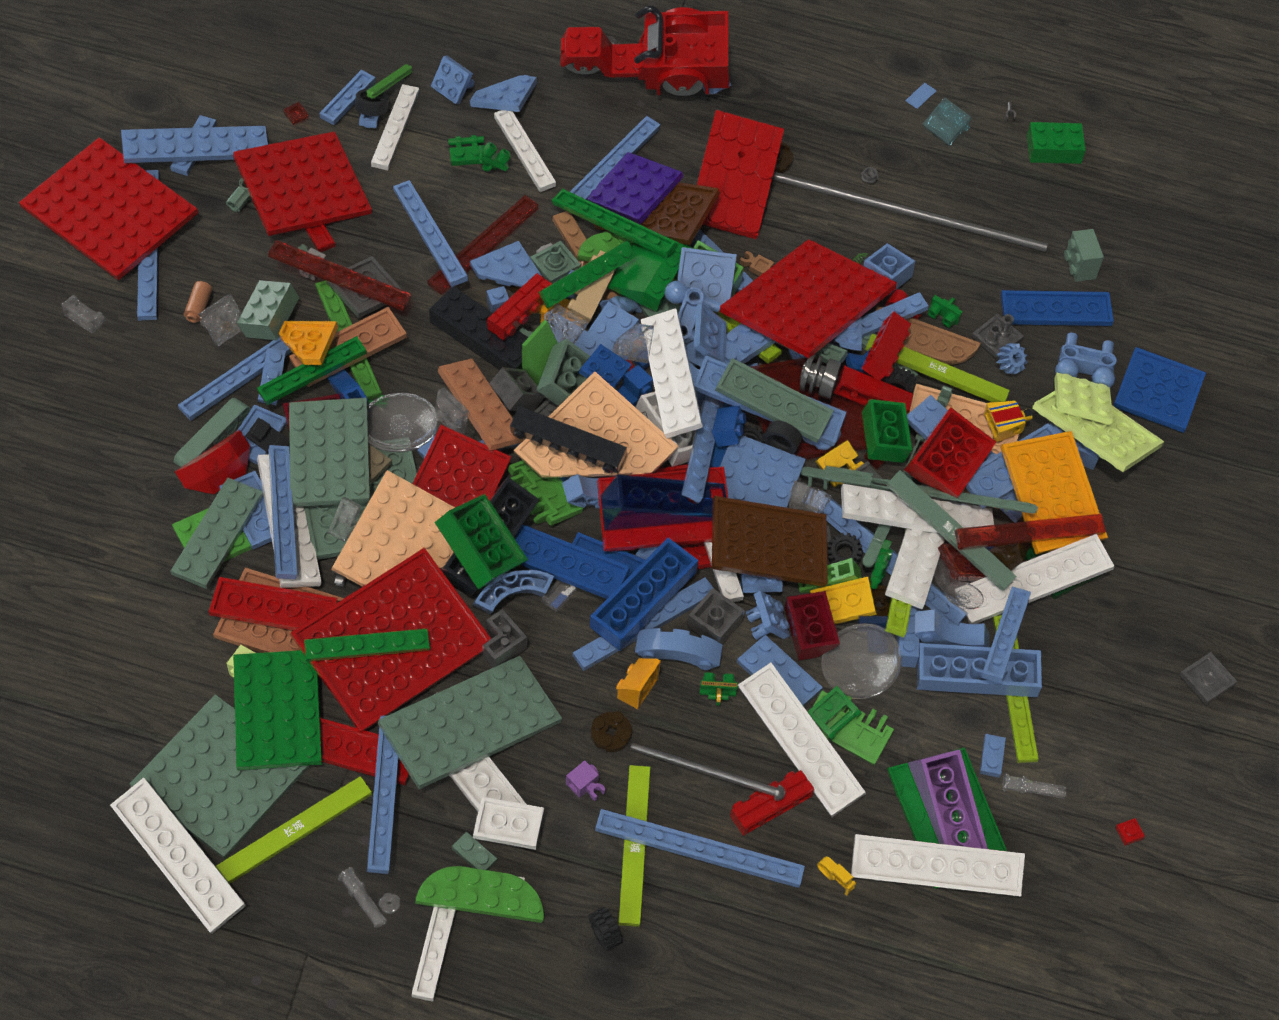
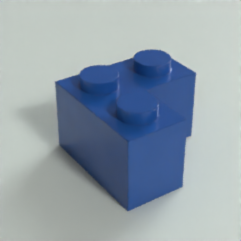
M637 365L624 374L623 386L616 391L636 408L640 396L652 392L653 378Z

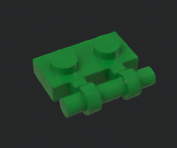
M471 135V137L461 138L460 136H455V138L448 139L449 146L456 145L455 148H449L451 166L481 164L479 159L480 152L477 151L479 146L477 144L484 143V137ZM471 144L472 146L462 147L461 145Z
M884 539L870 577V587L872 589H877L885 576L887 564L893 552L890 549L892 541Z

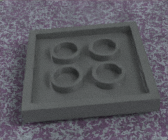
M373 256L327 277L326 281L357 318L404 297V291Z

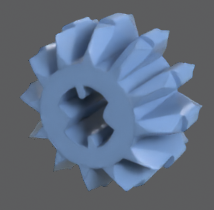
M1008 343L999 348L1000 353L996 354L999 360L996 363L1001 364L1000 370H1004L1007 374H1018V372L1025 369L1024 365L1028 363L1025 360V357L1028 356L1024 354L1025 348L1020 347V344Z

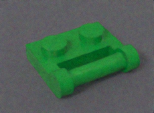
M838 686L807 711L829 740H833L836 737L835 734L854 717L858 718L862 714ZM847 707L850 711L829 728L826 723Z

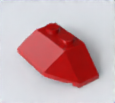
M238 430L174 472L184 488L215 494L220 491L219 486L223 485L227 478L234 480L246 474L250 445L242 432Z

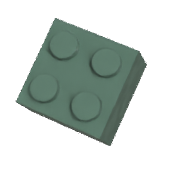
M1094 229L1073 231L1071 238L1068 240L1067 249L1064 251L1065 260L1069 263L1070 274L1073 275L1075 282L1096 279L1104 259Z

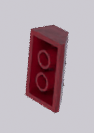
M826 591L787 597L784 609L798 661L817 658L840 645Z

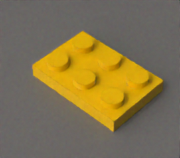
M868 577L810 590L811 593L826 591L835 624L855 620L859 616L877 615Z

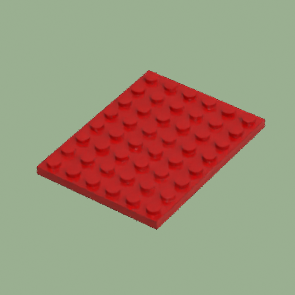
M100 137L19 202L20 207L117 280H120L199 213L195 206L136 163H124L123 154Z
M808 239L720 306V312L810 358L895 290L897 282Z
M425 548L290 632V636L305 655L304 640L427 629L430 647L427 651L309 661L360 732L377 723L380 716H388L483 653V645L491 640V637Z

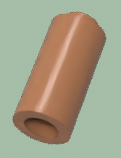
M197 281L194 284L184 311V316L189 322H200L203 318L212 292L211 285L206 282Z

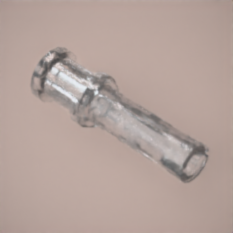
M1004 773L1002 791L1011 790L1017 791L1022 795L1028 792L1061 799L1065 798L1066 791L1064 790H1066V786L1028 780L1026 776H1010L1009 773Z
M350 867L338 876V880L343 882L348 889V895L357 900L375 928L384 925L387 921L386 918H384L366 892L365 883L361 882L356 876L355 869Z

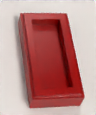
M324 224L304 228L317 251L323 252L335 247V242Z

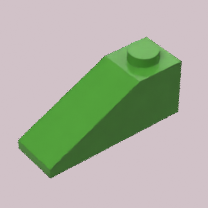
M852 558L827 565L828 583L826 586L862 578L861 569ZM799 583V591L801 593H810V590L823 587Z

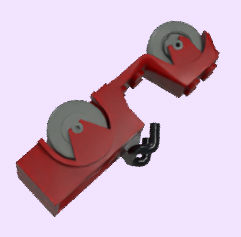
M646 6L635 13L638 19L645 16V30L639 40V44H612L600 27H569L561 38L560 65L577 74H592L601 70L607 77H638L639 80H645L646 89H657V95H661V84L664 90L678 96L695 94L703 88V85L705 86L706 94H709V88H729L730 33L728 11H699L693 8L680 7L660 12L655 6Z

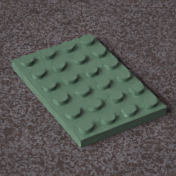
M367 398L289 402L290 489L292 491L293 507L369 502Z

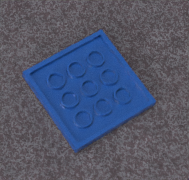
M1135 347L1113 406L1184 433L1206 372Z

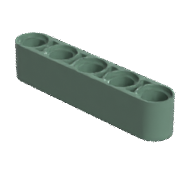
M231 398L177 452L174 457V463L182 467L229 437L242 424L251 408L237 398Z

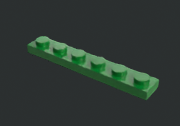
M627 240L538 293L546 307L550 308L635 258L636 254Z
M356 336L329 350L322 365L302 364L257 387V391L266 405H269L367 354L366 348Z
M427 629L304 640L306 662L427 651L430 648Z

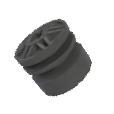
M814 354L804 363L800 376L799 391L804 392L808 384L810 385L809 394H812L815 387H818V397L830 400L842 362L829 359L826 366L822 365L823 356H819L817 363H814Z

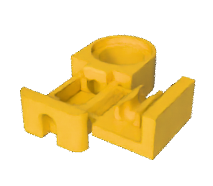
M825 856L817 863L819 870L830 881L836 880L846 889V896L855 888L856 882L852 880L853 876L840 864L837 865L831 858Z

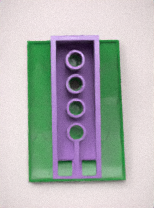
M965 747L887 768L914 841L1007 852Z

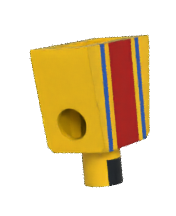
M1016 401L990 402L986 404L984 416L996 442L1022 433L1026 421L1032 420L1031 410H1021Z

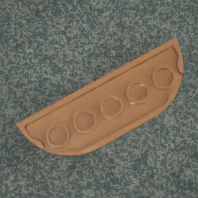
M877 306L876 311L882 309L883 307ZM911 317L906 319L911 323V326L908 330L910 332L909 336L903 341L904 347L945 364L954 365L965 362L973 357L980 347L981 343Z

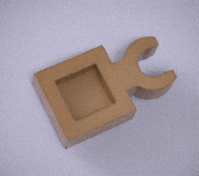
M746 251L744 255L747 259L740 258V264L746 267L750 266L749 271L758 276L774 266L773 261L759 254L755 258L749 251Z

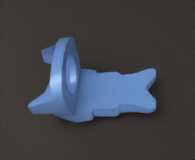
M614 296L609 300L599 302L601 311L609 301L627 313H633L634 311L642 312L637 302L627 297Z

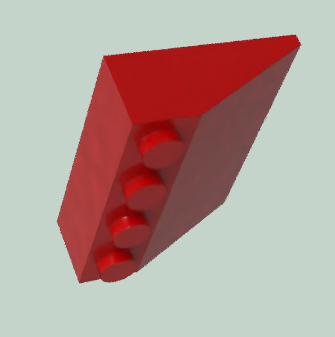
M950 407L904 470L919 482L958 498L997 442Z

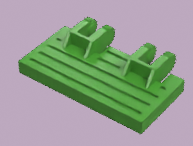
M523 460L509 465L508 471L513 476L510 479L517 484H521L520 486L539 499L529 514L533 515L543 511L534 517L533 521L536 524L547 521L552 526L582 513L583 507L567 502L562 484L563 481L559 477L542 478Z
M822 690L815 704L828 693ZM845 707L826 725L831 728L850 710L848 709L845 713L847 709ZM872 709L865 723L862 721L866 714L861 711L862 714L858 718L854 717L837 732L833 740L828 738L827 740L875 766L894 729L886 725L881 733L888 719L886 715L881 717L876 729L870 727L872 720L877 714V710Z

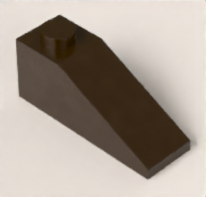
M1026 524L989 550L1010 571L1023 562L1032 543Z

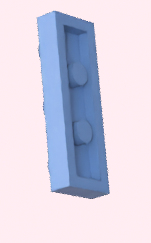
M267 347L260 386L282 375L285 350ZM259 394L257 402L265 403Z

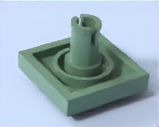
M562 241L530 257L541 275L552 284L567 276L570 270L575 271L581 267L579 261Z

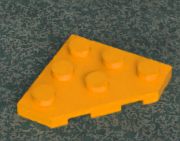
M284 321L279 331V336L304 365H322L337 332L338 324L337 321Z

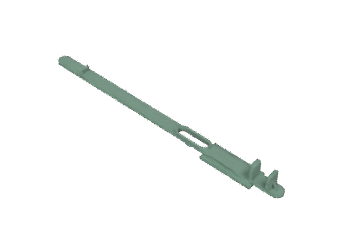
M943 385L937 401L945 408L951 398L952 389ZM917 433L915 437L917 443L912 450V454L910 456L908 463L912 459L919 442L925 441V439L919 433ZM904 470L903 473H904L908 478H910L911 480H913L914 477H912L909 473H907V472ZM879 524L862 560L864 566L872 567L884 539H886L891 528L890 525Z
M826 466L825 470L802 467L800 472L803 476H808V487L812 486L814 478H820L824 480L823 488L825 490L828 488L829 481L893 492L887 486L872 484H887L890 481L888 479L873 478V473ZM917 485L929 497L1005 509V512L1013 510L1033 514L1038 510L1036 505L1027 502L963 492L956 498L933 487Z

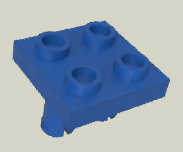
M600 344L580 368L579 373L589 378L596 372L615 388L624 377V374L629 371L632 364Z

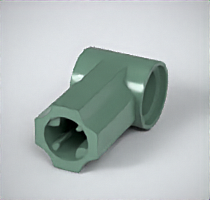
M243 178L239 181V187L226 201V205L234 212H240L246 203L252 199Z

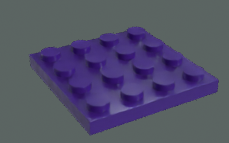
M627 152L599 182L596 189L591 191L586 200L641 224L684 176L681 171Z

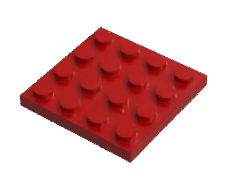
M440 425L412 484L455 508L483 494L490 501L509 464L511 456L496 449L490 451L485 444Z

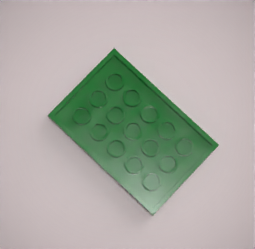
M296 650L234 654L237 770L322 765L317 672L310 662H306L303 652Z

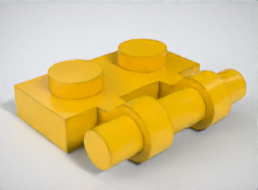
M848 440L815 461L819 468L825 470L826 466L841 468L845 464L848 469L856 470L864 464L862 461L857 464L852 461L858 455ZM830 481L833 487H836L839 484H844L840 482Z

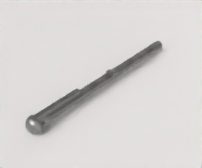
M634 742L631 744L630 750L773 795L775 796V801L782 800L785 796V789L781 785L776 788Z

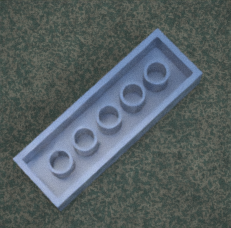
M920 643L917 661V690L1038 697L1042 688L1041 650L1013 649L1002 683H997L981 678L991 647Z

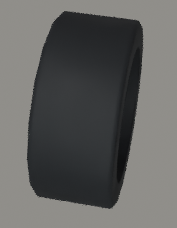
M363 89L356 93L355 109L359 113L368 116H381L387 113L389 96L383 92L374 99L367 97L368 89Z
M773 421L767 427L763 439L765 444L789 454H794L802 440V436L793 425L784 421Z

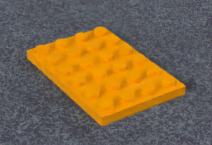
M1072 431L1007 443L1000 447L1017 500L1031 503L1038 507L1037 512L1033 514L1022 512L1036 555L1054 551L1094 534L1098 535L1100 541L1108 538Z

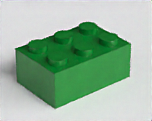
M1030 122L1026 135L1030 163H1082L1086 151L1082 123Z
M869 399L862 411L868 459L904 463L912 451L905 403Z

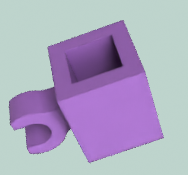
M583 761L566 775V785L579 798L588 792L590 798L596 801L597 795L594 791L599 790L602 794H605V787L598 783V770L594 765H589L586 761Z

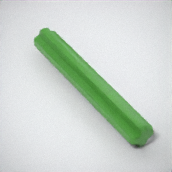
M408 64L403 65L367 90V97L374 99L412 73V66Z

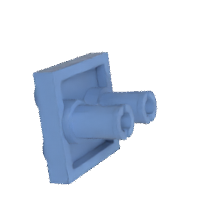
M443 56L431 87L453 103L460 104L466 89L474 87V80L471 79L473 73L449 56Z
M762 591L755 593L754 597L757 606L746 611L747 618L750 622L761 618L763 623L751 628L754 638L758 640L769 633H773L782 639L789 637V623L784 618L782 603Z

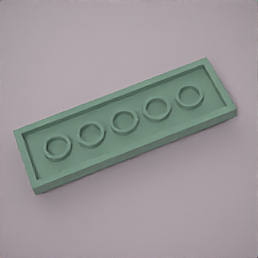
M733 358L730 360L715 391L773 421H784L793 425L802 436L816 443L819 441L834 411Z
M227 478L171 569V575L208 589L262 499L263 491Z

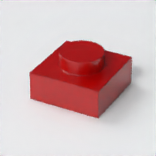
M1136 818L1117 824L1115 827L1124 846L1143 840L1145 837Z

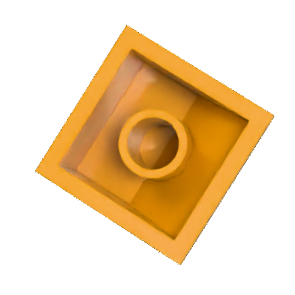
M639 658L635 664L632 663L627 670L628 675L626 678L621 679L617 684V698L638 710L659 679L661 660Z

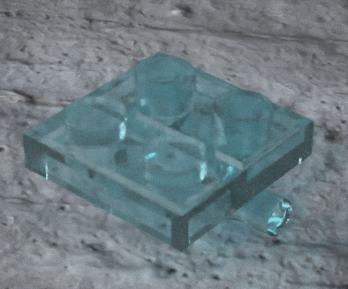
M944 97L924 121L923 126L950 146L962 130L967 131L970 128L968 123L972 118Z

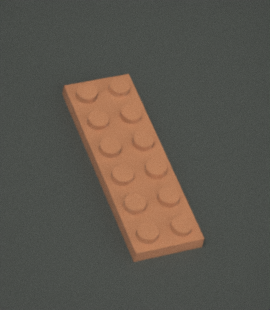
M389 307L336 332L329 350L357 336L366 348L367 354L307 384V387L407 338V333ZM295 354L289 356L295 368L303 364Z
M473 359L439 366V375L490 451L524 441V438L519 439L511 433L510 425L513 418Z

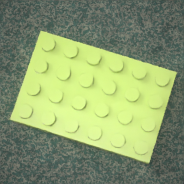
M1055 391L1036 401L1033 405V409L1041 416L1047 418L1065 432L1072 431L1075 439L1122 472L1161 448L1164 443L1163 440L1114 406H1112L1113 421L1111 425L1057 411Z

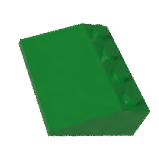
M677 242L678 247L666 258L633 243L631 247L636 257L619 266L608 288L657 312L666 297L665 288L667 284L675 281L678 276L682 247H691Z
M485 494L449 510L434 522L478 589L495 581L528 560Z

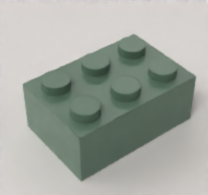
M259 280L237 324L245 337L278 340L279 331L284 321H288L299 296L291 283Z
M568 339L553 345L537 391L560 406L587 379L579 373V370L590 355Z

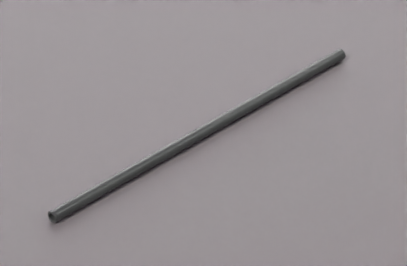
M774 172L772 180L1039 251L1046 252L1048 243L786 174Z

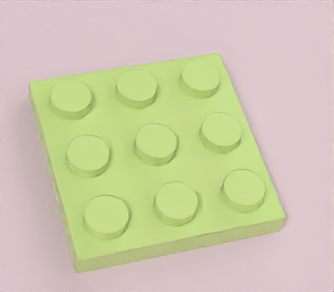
M1056 373L1054 383L1057 411L1111 425L1113 413L1110 387L1101 383L1090 382L1087 379L1072 377L1069 374Z

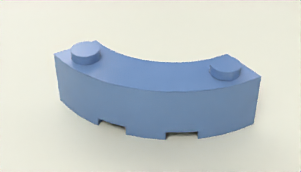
M577 474L562 482L567 502L583 508L586 505H595V508H600L597 480L599 478H587Z
M537 570L509 572L489 583L477 596L472 606L491 614L501 600L513 594L532 593L543 597L554 576Z
M935 609L915 612V634L922 642L989 647V631L985 624L959 623L953 625L948 623V619L939 615Z
M653 628L638 632L635 653L642 658L679 660L696 665L700 669L709 670L720 665L723 645L704 635L701 638L689 635L690 631L673 629V632H661V628Z

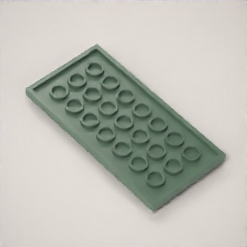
M518 656L378 720V725L417 788L421 789L561 723L562 717L522 657Z

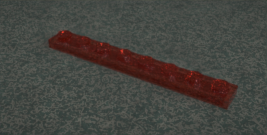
M524 195L460 251L456 258L465 273L471 269V260L486 255L538 210V204ZM441 269L427 280L428 285L441 295L451 287Z
M278 240L275 241L268 252V257L401 311H404L411 299V294Z
M1102 514L959 528L954 532L958 550L1084 537L1094 534L1102 535L1106 530Z

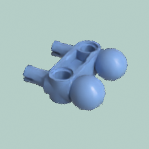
M672 281L665 288V296L669 302L673 304L682 303L678 315L681 329H684L687 335L683 336L685 344L693 342L696 306L703 303L710 310L718 313L722 302L707 298V295L699 288H687L681 281ZM696 295L699 301L692 302L689 296Z
M1068 333L1066 343L1061 347L1058 364L1055 367V374L1058 372L1077 377L1078 373L1092 375V382L1101 383L1111 388L1115 383L1114 367L1117 361L1115 355H1113L1114 343L1108 340L1104 341L1102 351L1076 345L1077 334Z

